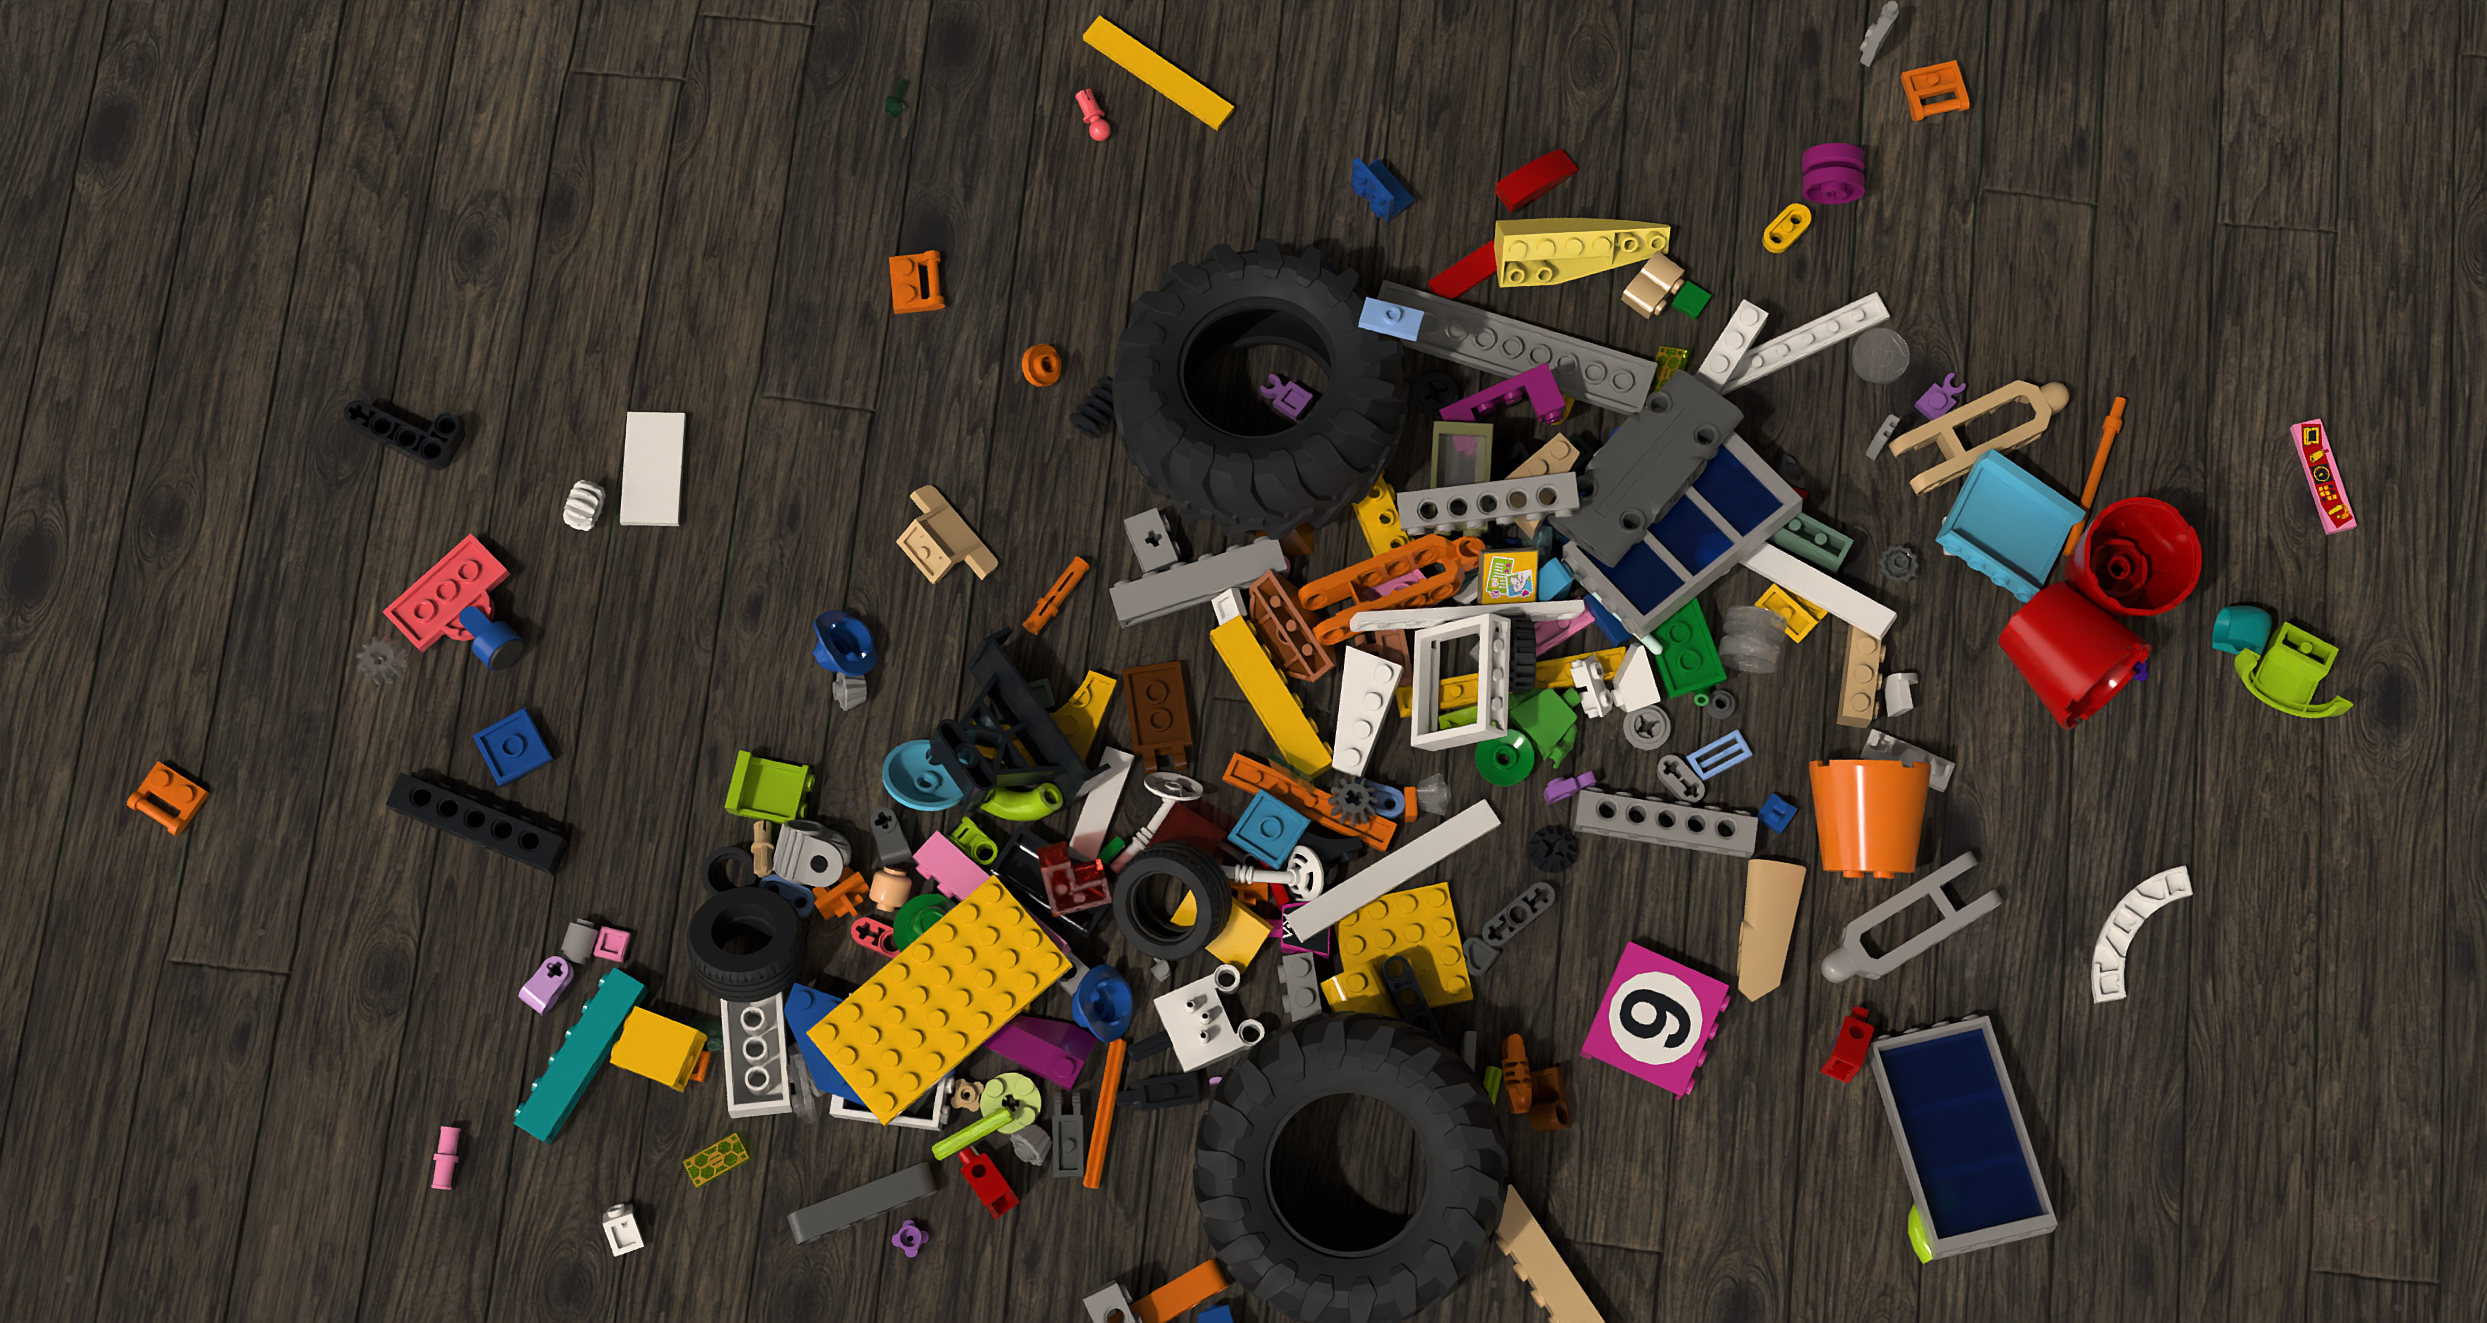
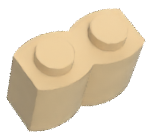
M1656 251L1627 286L1621 300L1648 320L1653 314L1659 316L1668 303L1665 299L1670 293L1676 295L1685 283L1682 279L1685 270L1659 251Z

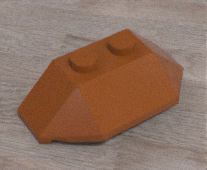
M1269 569L1249 586V594L1251 595L1249 618L1257 632L1256 637L1261 644L1266 645L1272 655L1273 663L1277 669L1280 668L1284 675L1316 682L1336 666L1334 644L1326 646L1318 643L1313 627L1316 628L1322 622L1315 611L1302 607L1298 598L1299 588L1274 569Z

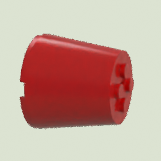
M2149 497L2122 499L2101 511L2070 550L2065 563L2066 584L2112 617L2152 616L2167 612L2175 608L2190 595L2197 584L2202 565V552L2198 536L2192 525L2189 526L2178 513L2180 511L2166 502ZM2111 570H2115L2116 575H2114L2113 572H2111Z
M2062 581L2053 583L2044 590L2038 591L2021 610L2013 614L1998 640L1999 646L2064 730L2074 728L2077 725L2075 720L2080 717L2086 721L2113 699L2135 676L2136 672L2133 668L2137 662L2144 663L2152 649V646L2145 639Z

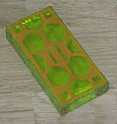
M1667 346L1659 347L1654 360L1658 364L1648 396L1659 391L1676 370L1684 369L1689 355L1686 349Z
M734 1132L682 1161L695 1188L698 1190L750 1161L751 1157L738 1133Z

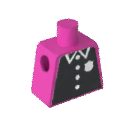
M1310 901L1282 905L1281 920L1264 919L1274 927L1268 937L1281 938V952L1289 954L1312 952L1314 959L1329 960L1330 927L1301 943L1286 920L1288 914Z

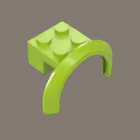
M2286 621L2272 634L2258 666L2257 660L2260 659L2261 655L2247 648L2241 650L2235 658V670L2249 691L2264 703L2280 711L2306 718L2339 716L2353 706V703L2338 695L2326 704L2309 705L2319 681L2329 673L2339 649ZM2257 666L2255 673H2253V668Z

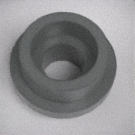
M1717 690L1709 694V702L1705 705V708L1712 718L1723 720L1732 715L1735 709V701L1728 692ZM1715 701H1724L1726 707L1723 709L1718 708Z

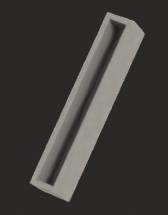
M1263 536L1254 540V544L1244 547L1242 545H1234L1227 548L1225 553L1216 556L1214 553L1205 554L1199 557L1196 562L1190 564L1180 562L1172 565L1170 570L1161 573L1159 571H1151L1144 574L1142 579L1133 582L1131 580L1119 581L1109 591L1122 629L1211 601L1230 588H1239V591L1247 590L1252 583L1269 569H1274L1284 578L1289 575L1279 541L1270 540L1268 536Z

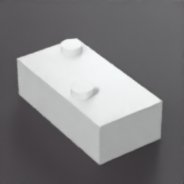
M783 991L758 1002L738 1003L720 999L728 1112L731 1118L793 1112L786 1019L783 1011L785 1008Z

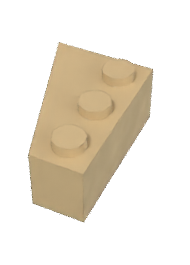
M1559 433L1504 480L1574 472L1578 464L1580 452ZM1544 490L1539 494L1540 501L1545 505H1551L1556 500L1554 493L1550 490ZM1513 494L1509 498L1511 506L1516 509L1523 508L1526 505V499L1521 494ZM1526 517L1514 518V522L1532 540L1544 519L1526 521Z

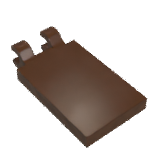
M1180 661L1122 669L1134 756L1143 754L1146 776L1157 772L1155 758L1157 756L1173 754L1175 771L1187 770L1184 748H1190L1193 745Z

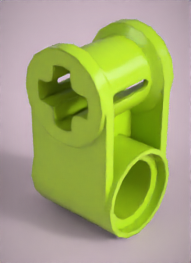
M964 816L961 819L962 824L951 835L947 834L945 838L983 871H989L1000 855L996 844L974 822ZM985 849L994 851L993 856L989 860L982 861L978 859L981 851Z

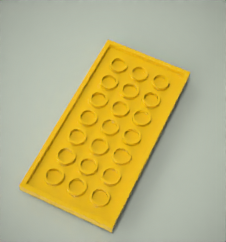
M993 874L814 1025L806 1034L883 1126L886 1127L1073 966Z

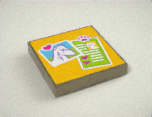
M1535 547L1479 550L1477 606L1536 602L1539 550Z

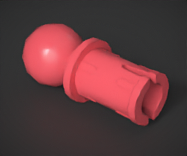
M1086 89L1087 94L1082 90L1076 94L1075 98L1085 116L1083 121L1086 124L1091 123L1089 132L1094 140L1104 141L1111 135L1110 124L1106 120L1101 119L1105 115L1104 110H1100L1092 89Z

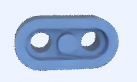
M1357 779L1356 784H1360L1362 779ZM1368 780L1365 789L1375 786L1376 792L1372 796L1379 798V804L1372 806L1377 810L1376 815L1385 819L1399 817L1405 807L1404 795L1395 788ZM1350 796L1348 802L1358 806L1359 799L1354 800ZM1391 800L1396 806L1393 809H1387L1384 803Z
M774 874L766 876L760 881L758 888L770 891L772 887H778V894L786 898L795 907L800 918H805L813 913L816 907L814 901L816 900L808 888L789 882ZM799 899L806 900V905L803 908L796 907V902Z

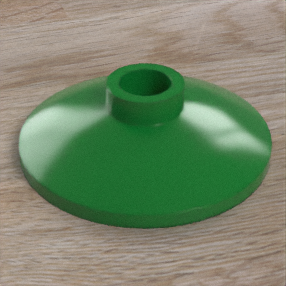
M1507 728V736L1478 743L1475 752V763L1479 773L1488 782L1503 787L1513 786L1522 782L1530 774L1534 765V750L1529 740L1522 733ZM1505 755L1509 758V763L1501 764L1498 758Z

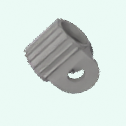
M810 820L784 821L772 861V871H775L783 879L795 884L827 887L839 879L844 867L849 866L852 859L851 845L842 834L825 828L821 823Z

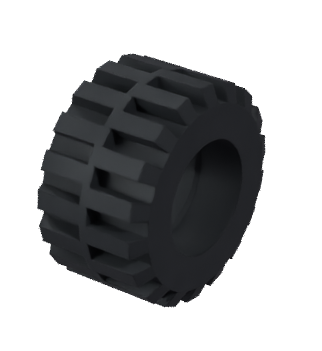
M1509 618L1511 619L1508 692H1531L1535 685L1536 676L1535 627L1531 618Z

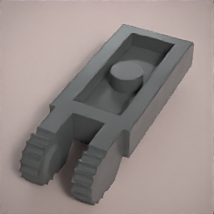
M1081 1091L1074 1092L1072 1096L1074 1115H1062V1092H1055V1115H1052L1053 1178L1084 1177L1083 1115H1081Z

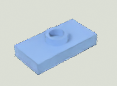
M1366 297L1358 327L1416 342L1424 311Z

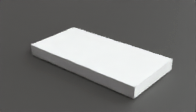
M627 412L620 511L621 525H680L686 431L685 413Z

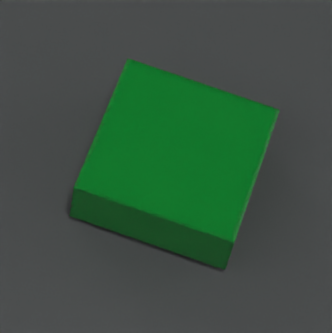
M1687 280L1671 306L1696 321L1710 300L1711 294Z
M1116 836L1098 854L1097 862L1104 869H1108L1109 865L1126 849L1125 842Z

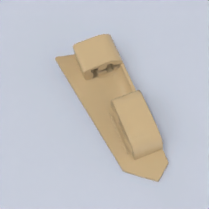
M1753 859L1748 862L1744 921L1741 923L1739 935L1737 977H1739L1738 989L1751 1002L1780 985L1806 873V868L1803 866L1761 859Z

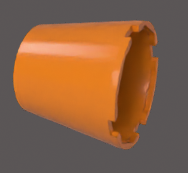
M1829 760V764H1823V761L1809 762L1823 871L1843 872V877L1864 878V873H1874V878L1895 879V873H1915L1930 782L1931 764L1912 762V767L1902 766V761Z

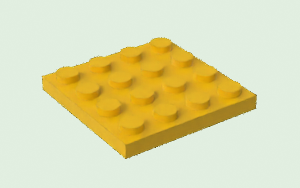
M1447 882L1382 895L1334 924L1344 972L1371 959H1375L1381 972V965L1384 959L1392 955L1402 956L1409 962L1430 1009L1473 1000V993ZM1394 960L1390 962L1388 973L1391 977L1396 978L1403 973L1404 968L1400 961ZM1406 988L1402 991L1400 995L1402 1003L1404 1005L1414 1003L1416 993L1412 988Z

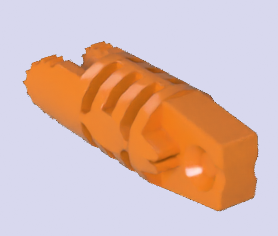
M1515 1033L1502 1040L1503 1060H1501L1505 1092L1511 1113L1519 1114L1529 1112V1108L1532 1105V1084L1523 1038Z

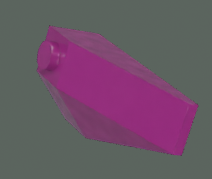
M1016 1015L986 1040L982 1046L1069 1092L1098 1038L1070 1023Z

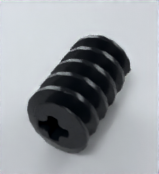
M1109 376L1100 378L1098 380L1099 387L1094 386L1091 389L1090 393L1092 396H1085L1083 398L1084 404H1079L1076 407L1077 413L1069 415L1070 422L1074 427L1090 439H1094L1092 432L1103 433L1099 426L1100 423L1106 426L1110 425L1106 417L1107 414L1115 417L1112 394L1113 378Z

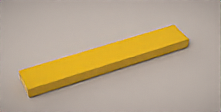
M1100 15L1084 33L1083 40L1216 131L1222 127L1234 112L1233 105Z

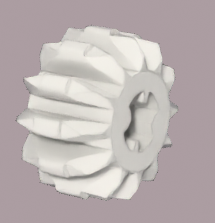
M578 481L571 490L564 507L563 518L565 523L575 529L585 531L594 527L604 505L606 496L604 488L591 481Z

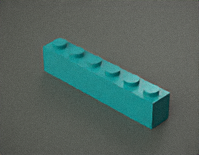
M615 967L611 972L607 971L598 984L600 989L594 998L590 997L582 1008L583 1016L577 1024L573 1023L565 1035V1039H567L561 1050L557 1049L551 1055L548 1061L550 1067L544 1076L540 1075L535 1080L531 1091H533L527 1102L523 1101L514 1114L516 1119L513 1124L548 1145L552 1143L624 1031V1021L627 1015L633 1011L634 1006H640L649 992L645 985Z

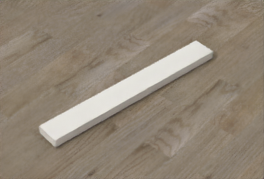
M1872 293L1748 350L1720 395H1725L1888 320L1890 315L1878 293Z
M1583 600L1368 611L1357 612L1349 622L1350 630L1358 632L1429 628L1486 613L1505 618H1531L1532 622L1576 619L1585 608Z
M1483 799L1288 914L1286 920L1301 943L1497 828L1501 822L1487 801Z

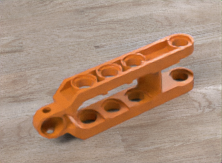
M1431 533L1308 583L1299 590L1298 598L1303 608L1315 611L1350 596L1352 597L1355 606L1336 613V616L1318 624L1316 628L1313 627L1318 643L1329 646L1365 632H1353L1350 630L1349 621L1357 612L1421 609L1456 595L1465 579L1464 573L1479 567V550H1486L1485 544L1473 536H1464L1450 541L1442 536ZM1434 562L1444 565L1445 572L1426 580L1421 578L1418 580V583L1399 591L1394 589L1391 591V594L1374 601H1366L1363 594L1364 590Z

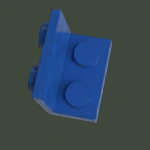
M1358 157L1353 160L1351 186L1359 197L1364 196L1369 201V206L1377 217L1380 218L1382 216L1387 222H1390L1414 203V197L1378 158L1368 166Z

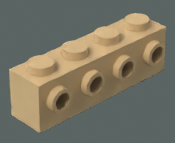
M1850 623L1837 724L1866 729L1872 719H1876L1878 715L1879 702L1874 700L1876 690L1879 691L1881 688L1882 673H1878L1879 662L1883 663L1886 646L1881 645L1882 639L1879 640Z

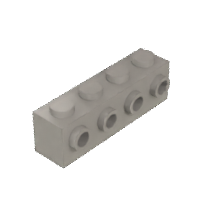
M1307 952L1282 956L1283 965H1278L1277 967L1280 984L1286 983L1287 994L1282 995L1284 1012H1290L1292 1022L1322 1014L1313 953Z

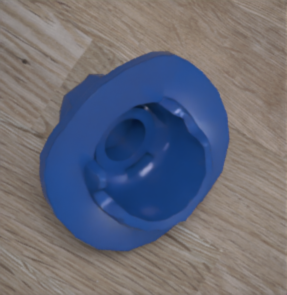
M839 610L827 611L816 618L813 626L819 641L814 646L812 654L822 668L834 673L840 671L845 675L854 677L868 673L876 665L878 656L874 645V637L870 629L861 620Z
M1108 964L1098 965L1089 970L1082 978L1077 992L1072 997L1071 1012L1073 1019L1080 1027H1089L1091 1032L1104 1043L1115 1041L1126 1031L1133 1013L1132 991L1129 984L1114 967Z

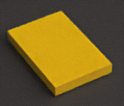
M1189 890L1170 920V923L1176 927H1191L1195 923L1197 907L1191 890ZM1231 896L1232 909L1229 916L1230 919L1219 936L1205 949L1225 964L1237 968L1239 974L1242 975L1274 927Z

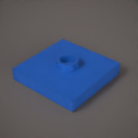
M526 707L472 735L500 788L553 760Z

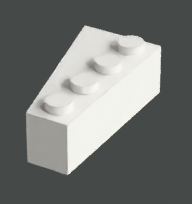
M1346 646L1332 767L1337 771L1363 779L1404 668L1401 665L1350 646Z

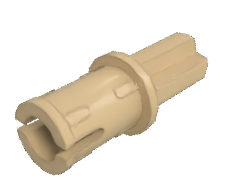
M764 820L757 821L754 824V844L751 846V852L754 854V873L760 878L769 876L772 873V854L775 852V846L772 844L773 825L771 822L766 821V829L763 830Z

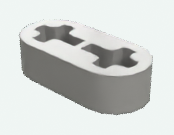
M1666 755L1659 761L1656 769L1657 776L1679 801L1688 802L1692 805L1699 803L1704 796L1705 788L1702 781L1679 757L1674 755ZM1665 763L1669 766L1673 764L1677 766L1675 773L1679 779L1672 773L1668 775L1664 773ZM1683 781L1688 787L1694 785L1697 788L1695 792L1697 797L1693 795L1685 796L1686 787L1681 782Z

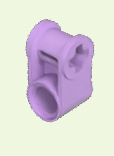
M558 956L546 959L534 976L523 986L518 997L538 1013L545 1015L574 977L573 966L570 962ZM555 966L559 967L563 972L560 977L552 971Z

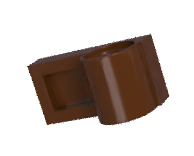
M1562 1067L1530 1072L1535 1104H1532L1529 1108V1120L1533 1129L1540 1131V1133H1547L1572 1128Z

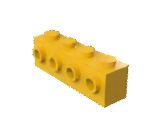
M1384 469L1368 497L1359 504L1351 503L1373 557L1414 541V538L1407 536L1405 531L1401 532L1399 511L1396 510L1393 503L1396 500L1395 493L1390 483L1385 484L1382 476L1385 474Z

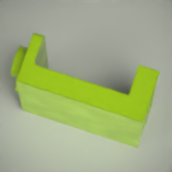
M739 750L725 808L730 814L781 825L784 821L805 820L808 803L804 802L807 792H812L815 775L812 774L809 765L803 764L800 767L753 757L750 752Z

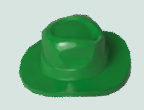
M924 894L906 902L897 913L893 924V938L899 952L901 953L957 904L940 894Z

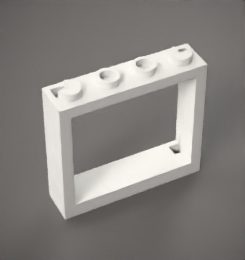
M1486 613L1415 631L1411 746L1429 751H1437L1507 736L1511 619ZM1480 632L1477 723L1437 732L1440 642ZM1492 721L1496 722V727L1492 726Z
M950 1075L938 1081L932 1119L898 1115L889 1125L942 1131V1125L947 1124L949 1119L950 1107L946 1106L947 1094H952L954 1076ZM832 1095L829 1113L833 1117L881 1123L872 1111L848 1108L849 1100Z

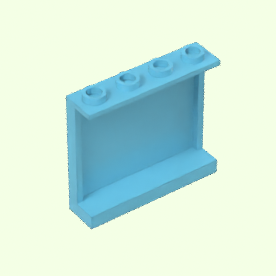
M1992 448L1977 457L1935 541L1941 544L1948 553L1957 555L1965 560L1972 569L1981 571L1989 576L1994 584L2005 587L2014 593L2018 600L2028 603L2041 590L2071 527L2081 522L2086 512Z

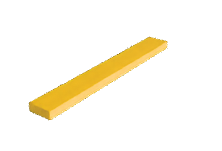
M1626 647L1536 662V676L1533 689L1540 688L1546 690L1547 688H1552L1553 690L1576 687L1570 668H1572L1571 662L1578 659L1585 660L1592 654H1595L1597 661L1602 665L1603 681L1613 680L1627 653ZM1479 673L1439 680L1438 711L1477 705ZM1413 685L1397 687L1395 695L1400 718L1411 717Z

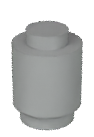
M578 918L576 924L569 923L561 950H563L561 958L585 965L586 959H590L599 932L593 929L594 923Z

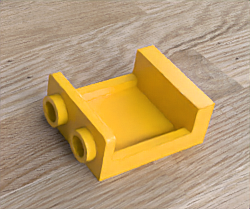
M634 1006L633 1011L627 1015L624 1021V1031L620 1040L612 1048L610 1062L621 1069H627L683 1092L708 1036L697 1029Z

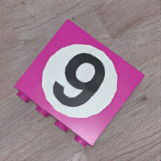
M1629 941L1619 960L1579 1055L1589 1060L1591 1057L1606 1062L1675 1093V1098L1680 1100L1684 1093L1689 1095L1694 1086L1696 1078L1691 1075L1695 1066L1701 1067L1708 1051L1703 1049L1707 1038L1711 1040L1714 1038L1719 1023L1715 1022L1716 1016L1719 1011L1724 1012L1731 996L1726 994L1729 985Z

